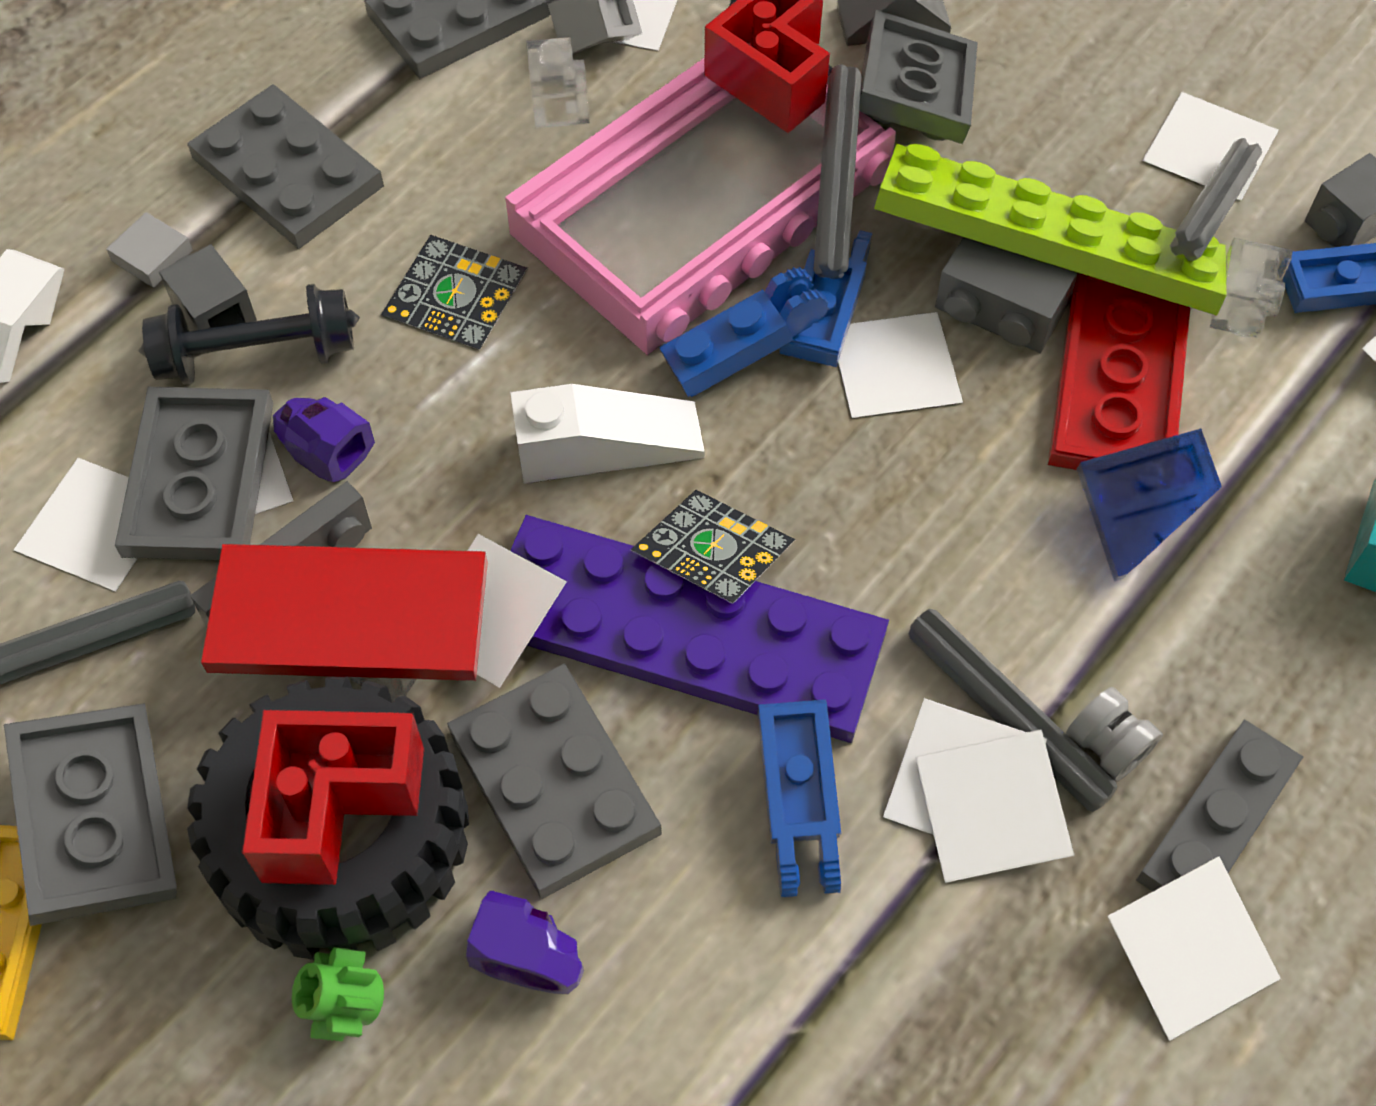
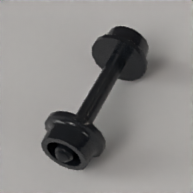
M315 283L307 284L306 286L309 313L189 331L181 307L178 304H174L168 307L166 314L143 320V343L138 352L147 358L151 374L155 380L180 379L184 385L193 384L195 379L193 355L313 337L319 361L321 364L329 363L330 357L333 354L354 350L352 328L356 326L360 316L353 310H349L344 289L321 290L316 287Z

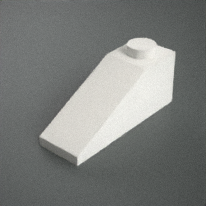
M577 384L510 392L524 484L702 459L705 455L694 401Z

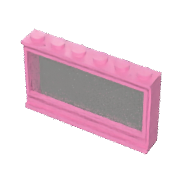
M703 58L507 195L505 200L510 234L646 355H649L664 342L668 343L682 335L688 324L706 310H714L721 306L731 291L749 277L756 278L769 267L772 260L787 248L802 244L809 237L813 228L817 226L826 102L788 134L705 77ZM859 112L853 198L868 186H877L883 181L893 155L896 131L891 127L885 130L877 122Z

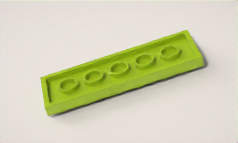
M896 144L874 209L1216 316L1227 296L1226 245L1219 243L1214 236L1199 259L1188 261L1183 254L1175 256L1171 251L1170 244L1176 237V230L1163 226L1161 221L1151 215L1140 212H1133L1127 215L1107 209L1103 202L1090 196L1077 195L1072 198L1052 192L1049 186L1035 179L1021 178L1018 181L997 175L991 167L980 162L966 161L963 164L940 157L936 150L925 145L911 144L903 146Z

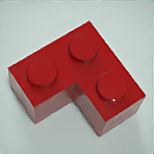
M737 0L705 25L704 76L789 134L826 102L830 53L818 45L820 43L823 0Z
M264 710L242 852L261 883L336 885L344 814L418 815L424 746L413 713Z

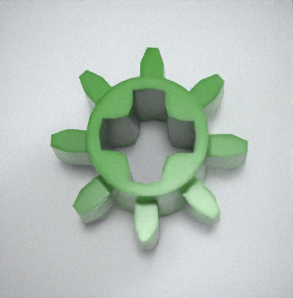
M334 947L330 954L317 952L314 955V963H307L299 970L292 989V1006L295 1014L300 1019L313 1020L311 1038L343 1041L345 1036L360 1037L362 1035V1025L371 1024L379 1015L384 999L383 981L377 970L363 968L365 962L364 951Z

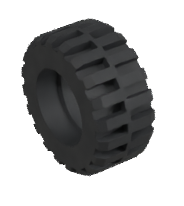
M327 677L325 679V687L311 689L308 680L287 685L289 694L271 701L269 695L266 694L249 704L253 714L242 723L238 719L232 718L218 733L223 741L221 748L218 751L211 748L205 751L197 767V771L205 784H195L190 788L187 809L195 820L187 828L190 847L200 861L198 865L199 870L228 913L241 928L248 927L259 942L274 950L281 947L284 943L294 957L314 960V955L319 952L320 948H328L330 952L334 947L357 950V944L372 940L376 950L379 951L397 942L392 931L403 923L408 922L411 928L416 930L431 917L426 902L432 895L439 900H445L455 884L451 866H458L464 862L468 846L464 828L469 825V814L454 755L449 752L445 735L435 721L425 720L421 707L405 695L398 696L392 702L387 686L366 681L363 682L361 690L352 688L348 677ZM264 710L413 713L424 746L418 815H392L386 828L373 844L357 856L338 863L336 885L261 883L242 853Z

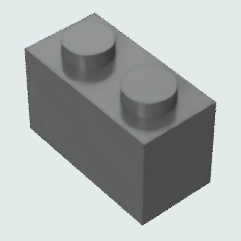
M963 237L942 271L935 308L948 313L958 321L969 322L997 334L1013 345L1024 346L1041 354L1069 305L1078 272Z

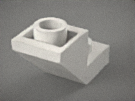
M7 249L0 257V383L10 382L24 327L26 325L50 324L65 270L64 268Z

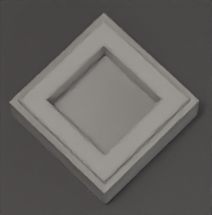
M147 212L106 248L113 263L153 288L162 280L159 271L176 263L179 259L193 251L188 237Z

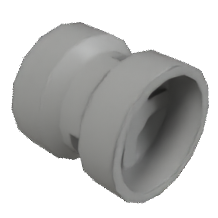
M1114 687L1106 689L1093 699L1073 720L1066 731V734L1081 749H1091L1100 757V767L1116 782L1137 767L1163 737V733L1149 720H1138L1128 710V700Z

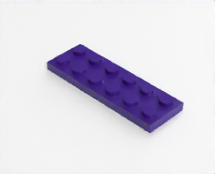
M525 515L510 551L567 581L527 646L758 715V705L826 699L830 736L852 744L889 624L888 619L757 581L732 604L631 551L634 547L633 545Z

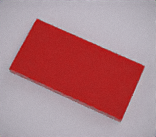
M1078 273L1069 302L1048 465L1170 487L1175 476L1190 307Z
M222 544L201 664L206 673L476 681L488 566L486 551Z

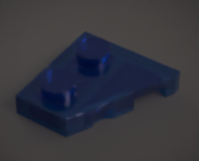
M1201 428L1083 461L1077 467V472L1114 581L1124 579L1222 487Z

